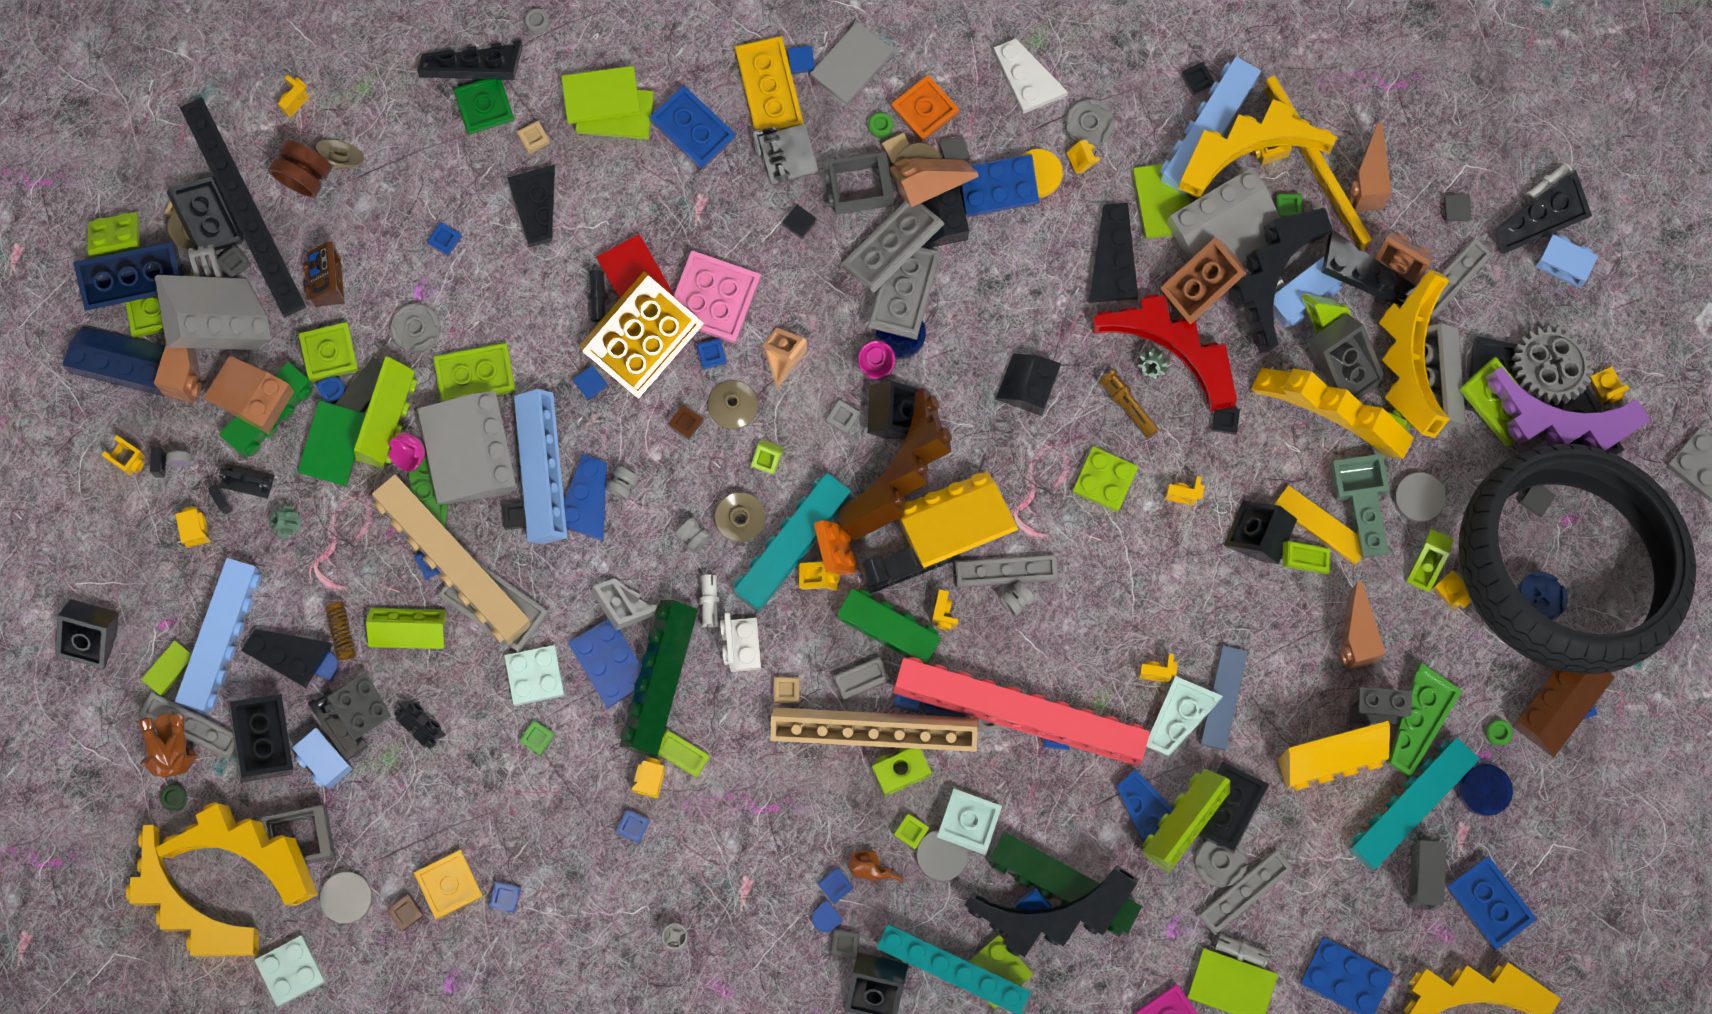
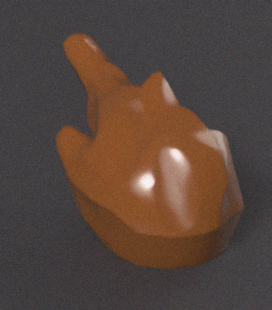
M873 850L855 851L851 854L847 865L849 871L856 878H863L871 882L892 878L903 882L902 877L892 873L890 868H878L882 864Z

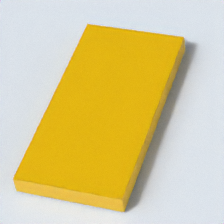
M782 36L735 46L754 129L758 130L776 126L777 131L804 124Z

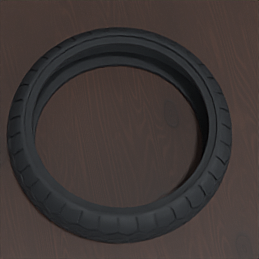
M1553 444L1521 452L1496 467L1480 483L1466 507L1459 532V563L1462 578L1473 605L1489 628L1503 642L1521 655L1543 666L1577 674H1602L1631 667L1660 650L1674 636L1690 608L1696 583V558L1692 538L1683 516L1666 491L1651 476L1633 463L1611 452L1579 444ZM1565 485L1590 492L1619 510L1641 536L1652 562L1654 593L1649 612L1642 625L1613 634L1585 633L1562 626L1535 609L1515 587L1501 556L1498 535L1499 520L1507 498L1521 490L1534 486Z

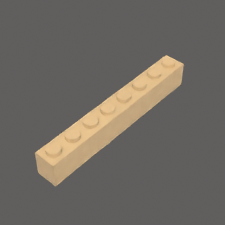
M393 475L372 493L375 509L381 515L386 513L392 519L389 521L390 525L398 533L403 531L408 537L406 542L414 551L419 549L425 555L423 560L432 570L435 567L442 574L439 577L448 588L453 586L459 592L456 595L465 606L470 604L475 610L474 616L481 624L487 623L492 628L490 633L499 643L504 641L509 646L531 626L528 617L396 475Z
M774 708L771 715L770 741L977 752L979 718Z

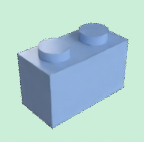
M1553 234L1547 242L1536 268L1581 288L1587 281L1598 255L1585 246L1579 247L1571 243L1564 236Z
M317 728L312 730L293 747V750L297 753L294 756L295 760L303 768L308 766L313 774L310 777L319 787L324 785L330 790L353 770Z

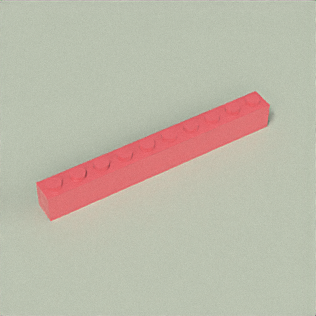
M903 658L893 689L894 694L1134 766H1139L1143 760L1150 731L1144 730V727L1139 724L1131 723L1127 725L1120 723L1119 719L1112 716L1100 717L1088 709H1073L1065 702L1057 701L1053 703L1038 694H1031V696L1023 694L1020 689L1015 687L1003 688L988 679H983L982 681L973 679L970 674L965 672L953 673L947 671L948 669L941 665H926L918 658Z

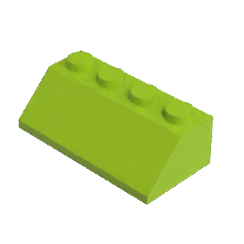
M385 356L354 448L355 461L385 469L386 463L391 464L392 462L388 456L391 445L389 446L388 443L395 435L402 432L403 426L399 424L402 416L407 417L411 404L407 400L410 393H415L418 380L415 379L414 370Z
M1204 769L1201 774L1197 772L1188 784L1190 789L1187 793H1181L1173 803L1175 809L1170 815L1166 813L1159 821L1158 826L1160 828L1156 834H1150L1142 845L1144 847L1143 856L1169 874L1229 795L1230 780L1207 769Z

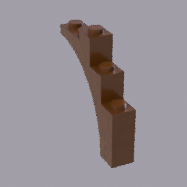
M924 388L915 392V409L912 423L906 439L894 460L866 491L839 509L840 528L855 541L905 516L904 496L928 484L927 472L929 469L927 464L951 453L950 441L952 436L946 427L941 426L938 414L939 402L934 395H930Z

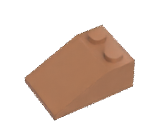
M1377 123L1356 177L1352 181V187L1348 190V200L1353 204L1355 212L1384 209L1392 193L1382 123Z
M906 158L897 161L895 166L889 168L900 196L911 207L979 177L977 171L965 160Z
M1392 232L1387 236L1375 257L1379 262L1415 286H1417L1434 258L1426 248L1415 246L1408 242L1405 236Z
M165 345L154 380L155 386L165 397L193 404L195 398L199 397L202 383L195 348H167V345Z
M229 356L203 399L269 434L294 394V390L288 383L272 374Z
M1362 581L1357 582L1349 592L1340 646L1341 650L1339 651L1340 661L1342 665L1347 666L1348 671L1378 663L1386 654Z

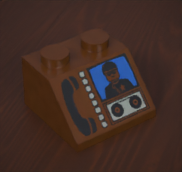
M332 241L326 242L307 252L308 261H304V272L306 276H309L310 284L306 285L307 299H311L315 307L345 304L341 256Z

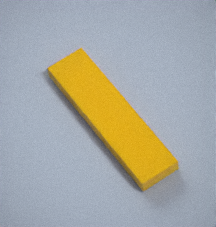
M1288 485L1274 505L1283 507L1297 518L1296 524L1356 565L1362 557L1358 534Z

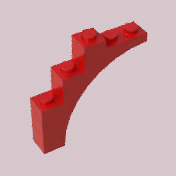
M1158 294L1147 295L1144 299H1141L1139 309L1128 307L1117 313L1103 311L1093 317L1092 327L1094 333L1115 332L1131 334L1150 340L1169 350L1186 365L1197 379L1204 392L1210 412L1216 409L1235 407L1237 397L1226 344L1219 345L1217 342H1213L1201 348L1196 320L1190 324L1185 318H1181L1171 323L1166 296H1158Z

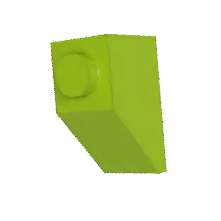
M1303 294L1301 296L1316 334L1345 314L1351 316L1349 308L1344 303L1340 304L1333 298Z
M1430 529L1406 582L1430 593L1450 554L1454 539Z

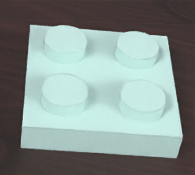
M555 645L504 655L514 706L565 696Z
M953 789L937 837L986 855L1002 806Z
M302 935L255 959L277 1007L325 983L322 973Z

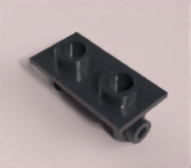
M226 463L225 468H221L219 472V478H222L219 487L268 499L275 475Z
M409 700L399 704L400 708L394 713L396 720L408 732L416 726L418 729L412 736L424 748L432 749L437 744L435 740L446 736L441 730L439 723L430 719L417 702Z

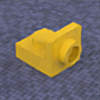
M287 74L284 79L291 90L286 91L281 96L278 105L282 112L291 118L310 97L305 90L307 86L297 77L293 79Z
M1609 367L1590 377V384L1602 405L1611 402L1613 405L1625 399L1624 394L1630 389L1628 385H1622L1613 367Z
M1196 477L1193 489L1184 483L1169 484L1165 500L1195 506L1197 499L1202 500L1205 485L1201 484L1202 477Z
M823 562L800 563V589L826 588L831 591L837 590L840 574L825 572Z
M1453 570L1433 588L1453 611L1459 606L1464 609L1472 602L1464 581Z
M939 589L932 624H937L936 628L951 631V628H957L958 619L944 616V614L949 615L952 600L948 599L949 591Z
M1169 653L1167 656L1166 667H1161L1162 664L1159 662L1148 661L1146 664L1141 665L1138 679L1169 683L1171 677L1176 676L1178 661H1174V654Z

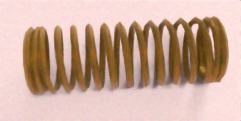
M334 602L325 607L328 614L327 617L329 618L328 622H330V630L332 631L331 635H333L334 647L337 648L335 650L337 652V660H347L357 655L356 651H354L355 648H349L354 646V644L351 643L353 639H349L352 635H347L352 631L348 630L350 626H346L349 622H344L348 620L345 617L347 614L343 613L346 609H342L345 607L344 602Z

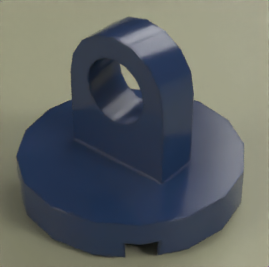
M1533 572L1519 583L1517 589L1522 596L1549 619L1554 620L1558 618L1566 609L1568 602L1567 591L1564 585L1561 586L1558 582L1559 579L1554 575L1546 572Z

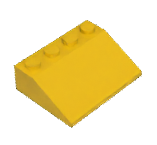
M644 271L579 347L639 399L704 323Z
M988 471L977 473L964 481L952 483L937 492H929L917 500L905 502V516L898 519L905 538L923 568L1018 530L995 481Z
M1389 721L1288 748L1277 759L1286 789L1294 787V790L1298 791L1310 787L1309 783L1317 780L1319 784L1333 781V776L1343 774L1345 778L1358 774V769L1367 767L1368 771L1383 767L1382 763L1389 759Z

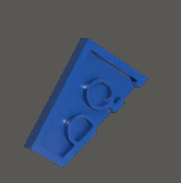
M583 454L564 501L566 528L603 542L605 487L607 481L606 462Z
M1136 769L1116 787L1142 843H1144L1150 834L1155 835L1159 830L1158 823L1166 813L1170 815L1174 809Z

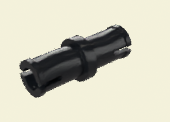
M601 270L589 272L590 293H588V300H590V320L592 322H600L606 315L605 300L607 299V293L605 292L604 284L605 272Z

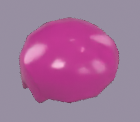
M870 341L863 345L858 353L859 368L868 378L882 379L888 376L895 367V353L884 341Z
M400 432L388 443L389 446L391 445L390 452L388 453L390 460L403 471L412 472L416 470L425 458V448L422 442L411 433Z

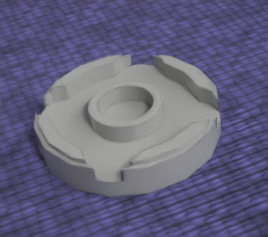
M1086 99L1074 104L1068 111L1065 123L1071 140L1075 143L1087 140L1094 147L1107 142L1112 135L1115 124L1110 108L1103 102L1094 99Z
M416 303L409 304L399 309L393 317L394 319L390 327L393 340L401 349L407 352L420 353L427 351L435 345L440 337L441 326L438 316L427 306Z
M1424 472L1406 476L1398 484L1395 491V505L1399 513L1407 520L1424 523L1435 519L1443 510L1446 502L1445 490L1441 482L1434 476Z
M939 830L932 831L918 845V866L924 875L932 880L942 882L953 880L963 872L967 865V848L938 838Z
M1206 840L1201 844L1196 853L1195 865L1197 873L1204 882L1213 887L1224 888L1232 886L1242 878L1246 871L1247 859L1245 850L1239 843L1235 853H1232Z
M340 872L330 877L323 885L320 893V905L324 914L332 921L340 924H353L362 920L369 912L372 903V890L369 883L360 875L352 872Z

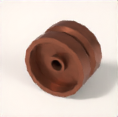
M285 140L278 151L282 159L275 158L267 171L274 179L289 189L306 197L315 198L322 187L318 179H326L333 168L332 165L312 149L298 142Z

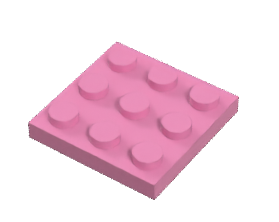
M691 250L674 297L704 323L698 330L699 332L736 344L759 285L761 274Z

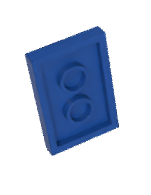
M685 85L649 117V121L701 170L736 138V134Z
M1032 154L972 165L971 167L977 171L979 177L962 184L968 217L1040 203Z
M609 619L568 643L607 709L635 692L634 685L639 677L642 666L621 631L616 630Z
M1489 856L1446 887L1494 951L1537 920Z
M1323 937L1300 985L1355 1014H1375L1394 974Z

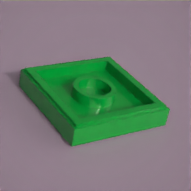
M483 79L454 88L468 135L515 121L502 80Z

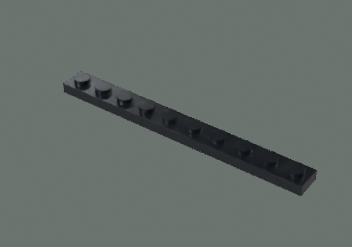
M201 97L180 107L283 317L286 318L306 308L203 98Z

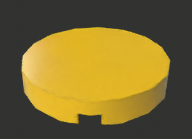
M1032 149L1023 153L1022 156L1030 154L1033 156L1039 197L1053 194L1060 186L1063 177L1062 165L1059 159L1052 152L1044 149Z

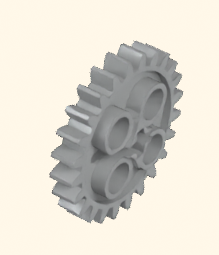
M1547 326L1544 332L1540 327L1534 333L1529 331L1526 337H1522L1519 341V344L1514 349L1516 353L1511 358V360L1516 362L1511 367L1512 370L1519 371L1514 376V379H1522L1519 386H1527V393H1536V399H1539L1541 396L1544 397L1545 404L1553 399L1555 405H1558L1561 399L1565 404L1571 398L1575 400L1587 389L1586 386L1591 382L1590 377L1594 373L1593 370L1589 369L1594 362L1586 360L1591 352H1583L1582 350L1586 344L1578 345L1576 342L1579 337L1575 336L1571 339L1569 337V330L1564 335L1561 334L1560 327L1552 332L1550 326ZM1555 348L1561 350L1563 354L1558 353ZM1533 354L1537 355L1540 358V360H1536L1533 357ZM1565 370L1569 371L1572 376L1567 375ZM1542 377H1546L1550 383L1544 381Z

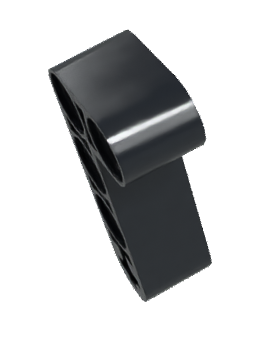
M910 547L885 558L878 555L866 559L860 563V571L869 593H874L954 562L961 556L957 554L923 568Z

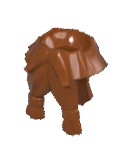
M166 713L159 715L155 722H153L152 718L138 720L147 756L142 759L140 764L147 768L155 777L164 778L186 773L198 757L195 751L186 747L184 735L185 717L183 714L171 715ZM153 724L159 734L158 737L155 735Z

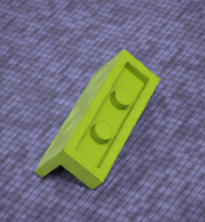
M370 608L366 620L368 646L374 648L443 649L445 646L444 626L446 610Z

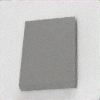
M856 22L810 73V77L848 106L892 57L894 50L859 22Z

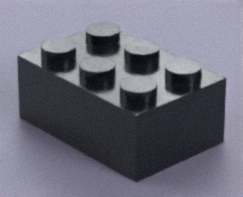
M282 694L229 702V714L240 783L292 775L294 769Z

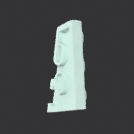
M1175 676L1151 730L1146 748L1170 757L1221 701L1223 696Z

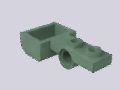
M1383 454L1334 460L1331 463V476L1336 501L1351 499L1353 526L1355 532L1358 533L1362 558L1387 555L1389 551L1378 495L1387 494L1390 490Z

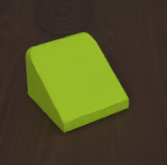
M761 440L757 445L751 467L774 475L785 448L766 440Z

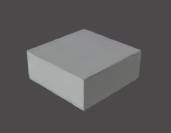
M839 400L826 419V423L848 435L859 418L860 412Z

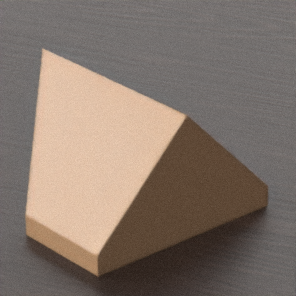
M776 328L762 345L777 389L807 352V341L803 337Z

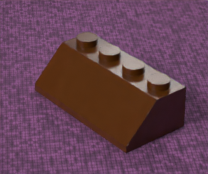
M1554 670L1512 727L1554 758L1614 679L1613 675L1610 672L1602 674H1577Z

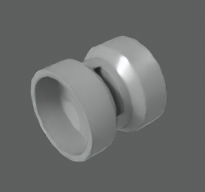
M617 466L614 471L613 480L608 482L605 489L614 496L627 500L631 494V487L636 485L639 477L631 471Z
M694 518L686 521L675 534L681 541L688 543V548L692 553L700 550L711 537L706 530H700L699 523Z
M1019 581L1013 586L1012 591L1005 592L1000 596V600L1012 615L1017 616L1022 612V608L1025 605H1031L1035 601V597Z
M672 923L664 928L662 941L669 950L680 951L687 946L689 935L682 925Z

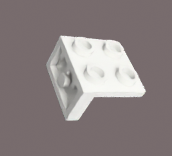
M725 613V620H720L722 639L727 640V645H722L725 665H729L731 672L761 669L757 618L731 620L730 613Z

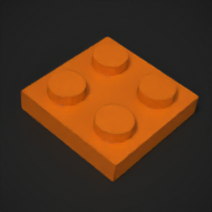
M929 74L891 103V108L921 142H924L960 113V109Z
M824 520L814 523L825 572L846 576L857 573L855 567L857 560L849 542L851 537L840 528V524Z

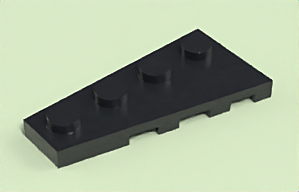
M515 40L513 45L501 46V43L491 44V48L478 50L476 46L467 47V49L457 53L453 49L424 53L421 56L417 70L419 78L515 80L523 48L522 40Z
M1572 170L1493 230L1501 254L1510 252L1592 217L1577 171Z
M1128 203L1105 204L1102 210L1088 303L1138 299Z
M1333 230L1328 235L1321 273L1391 304L1395 303L1400 306L1405 303L1407 296L1415 290V285Z

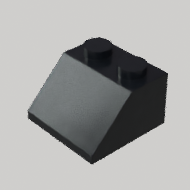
M959 186L922 202L925 207L944 223L922 246L923 248L928 249L968 240L969 228Z
M1013 353L996 400L1043 416L1058 377L1061 363L1039 355Z
M892 380L869 385L867 433L885 439H906L915 409V392L920 389Z
M1243 500L1224 546L1258 561L1279 564L1283 556V542L1289 541L1297 518L1281 506Z
M70 599L58 614L56 656L104 669L117 635L119 612Z
M858 952L845 1011L854 1014H898L908 964Z

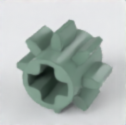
M1152 346L1149 353L1144 350L1140 355L1142 360L1139 361L1137 366L1142 368L1143 376L1147 375L1156 379L1159 373L1162 375L1166 374L1168 370L1166 366H1168L1170 359L1166 358L1164 349L1159 350Z
M283 505L282 508L278 507L277 511L274 510L271 513L269 525L271 529L277 530L276 536L288 538V535L293 536V533L299 530L301 517L298 513H294V507Z

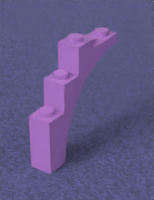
M1503 367L1486 376L1490 390L1498 395L1502 401L1504 411L1513 418V420L1506 423L1511 438L1517 441L1519 445L1544 430L1550 445L1570 444L1581 436L1585 446L1607 450L1651 421L1637 399L1621 408L1602 413L1583 414L1569 412L1549 406L1529 395L1513 381Z

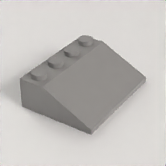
M1251 167L1170 215L1166 224L1189 261L1216 237L1229 247L1242 264L1247 261L1246 256L1255 249L1270 246L1265 239L1264 227L1272 220L1280 218L1266 186L1255 169Z
M155 276L167 348L257 350L271 340L267 316L247 279Z
M496 391L470 394L417 409L436 505L511 494L516 484Z

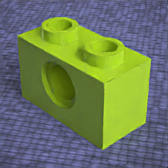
M900 748L898 750L899 754L893 757H889V754L875 760L876 764L872 766V771L884 797L931 777L932 772L921 749ZM897 763L906 764L908 767L907 773L903 775L896 774L893 770L894 765Z

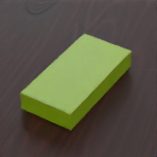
M1292 541L1283 542L1282 567L1324 575L1330 573V548Z
M174 640L141 680L160 696H163L185 671L192 654Z
M666 730L658 755L693 777L698 778L711 756L669 730Z

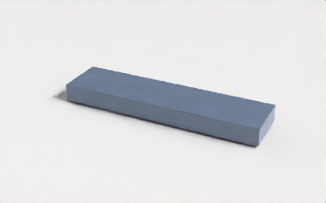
M1222 646L1212 692L1222 695L1223 698L1206 716L1200 745L1226 751L1248 651Z

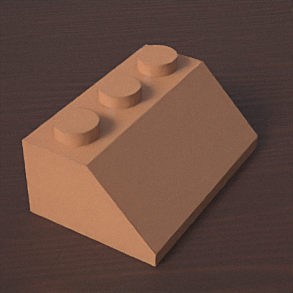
M1214 237L1160 289L1188 323L1192 324L1246 274V271L1229 247Z

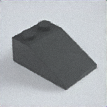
M1345 314L1307 341L1316 363L1331 387L1347 389L1354 397L1360 399L1386 381L1364 324L1349 314Z

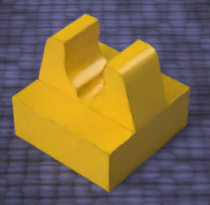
M1087 140L1079 141L1067 152L1076 174L1084 173L1100 161V158L1095 157L1092 152L1095 148L1094 145L1089 144Z

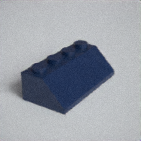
M174 241L73 262L85 311L158 296L155 276H183L178 247L174 244Z
M83 326L70 341L62 364L70 374L164 396L154 384L165 349L164 345Z

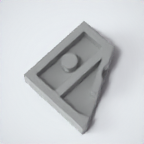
M615 578L592 587L591 593L616 630L655 616L657 608L655 604L650 606L640 600V594L626 588L623 583Z

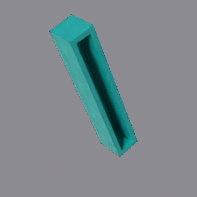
M828 473L823 478L819 476L811 487L813 490L808 497L803 496L796 505V509H798L792 517L789 515L785 518L780 526L782 528L781 532L777 537L775 535L770 537L765 544V548H767L761 556L756 555L749 565L750 571L746 576L742 574L734 583L735 596L757 613H760L816 542L817 534L814 523L822 520L831 522L839 513V509L850 499L851 490Z
M1455 738L1452 742L1447 739L1437 749L1440 754L1435 760L1430 757L1420 767L1423 772L1416 779L1412 776L1402 786L1405 791L1400 797L1395 794L1385 804L1388 809L1383 815L1378 812L1368 822L1371 827L1365 834L1360 831L1350 841L1353 846L1349 851L1371 872L1378 868L1480 759L1459 738Z
M887 925L877 949L1014 1014H1024L1034 992L893 925Z

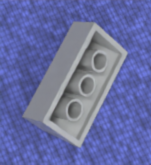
M1443 323L1428 326L1425 340L1427 377L1436 401L1450 418L1442 430L1466 425L1464 396L1459 391V388L1463 385L1459 329ZM1411 424V427H1410L1409 431H1415V430H1417V429Z

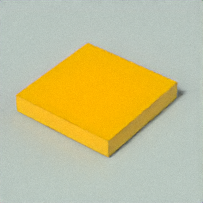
M458 850L414 872L436 920L483 897L462 850Z

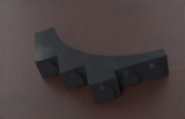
M1325 208L1274 219L1264 227V235L1270 246L1257 248L1246 256L1247 269L1252 275L1242 277L1228 290L1229 298L1233 302L1235 309L1244 307L1246 321L1250 324L1253 332V342L1258 347L1260 354L1269 352L1279 345L1274 327L1273 305L1275 290L1283 269L1289 259L1302 246L1322 239L1333 231Z
M1116 865L1104 881L1089 893L1070 903L1056 907L1033 910L1011 908L991 902L974 892L970 895L965 906L968 907L967 911L978 919L983 917L989 921V926L1001 934L1003 931L1007 933L1003 944L1006 945V950L1014 956L1018 957L1021 955L1025 958L1041 932L1045 934L1044 938L1048 942L1056 946L1060 944L1063 947L1080 921L1084 923L1083 927L1092 934L1096 935L1099 933L1103 936L1136 887L1139 879Z

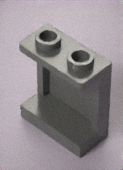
M1360 687L1350 697L1349 723L1378 724L1389 721L1391 726H1398L1401 717H1410L1412 714V691Z

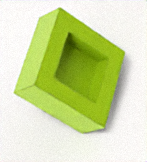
M1393 409L1392 414L1388 413L1407 432L1409 431L1411 423L1399 411Z
M907 814L895 832L894 837L916 850L928 832L929 827L910 814Z

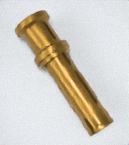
M1116 369L1112 370L1098 384L1106 388L1112 396L1111 400L1122 406L1146 438L1149 439L1160 429L1130 394L1132 392L1130 386H1126L1117 375L1118 371ZM1111 382H1113L1116 385L1118 390H1116V388L1112 385ZM1131 407H1133L1137 411V413L1141 416L1145 423H1143L1140 420V418L1136 415V413L1132 410Z

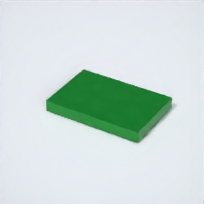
M319 401L298 473L347 487L355 462L354 448L366 414Z

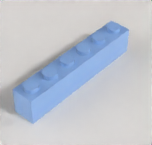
M1235 57L1232 64L1226 63L1220 74L1223 76L1220 83L1215 81L1208 93L1211 95L1209 101H1203L1198 108L1196 114L1199 117L1196 122L1190 121L1184 132L1187 134L1184 141L1179 140L1172 151L1175 154L1171 161L1167 159L1162 166L1160 173L1163 174L1161 178L1163 183L1187 195L1186 192L1179 190L1178 187L1204 129L1216 131L1222 136L1225 134L1257 82L1261 70L1238 57Z
M535 389L514 396L528 542L548 544L566 539L567 528L554 395L552 392Z
M226 558L175 699L178 705L208 715L211 709H215L219 698L217 691L219 686L224 684L227 677V671L225 670L227 663L232 661L235 655L236 647L234 644L236 638L240 637L244 630L243 619L245 613L250 612L253 604V599H251L253 591L258 589L261 582L260 571L255 566Z

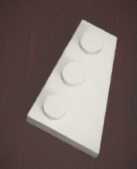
M1017 39L994 47L993 52L1023 114L1068 95L1063 86Z

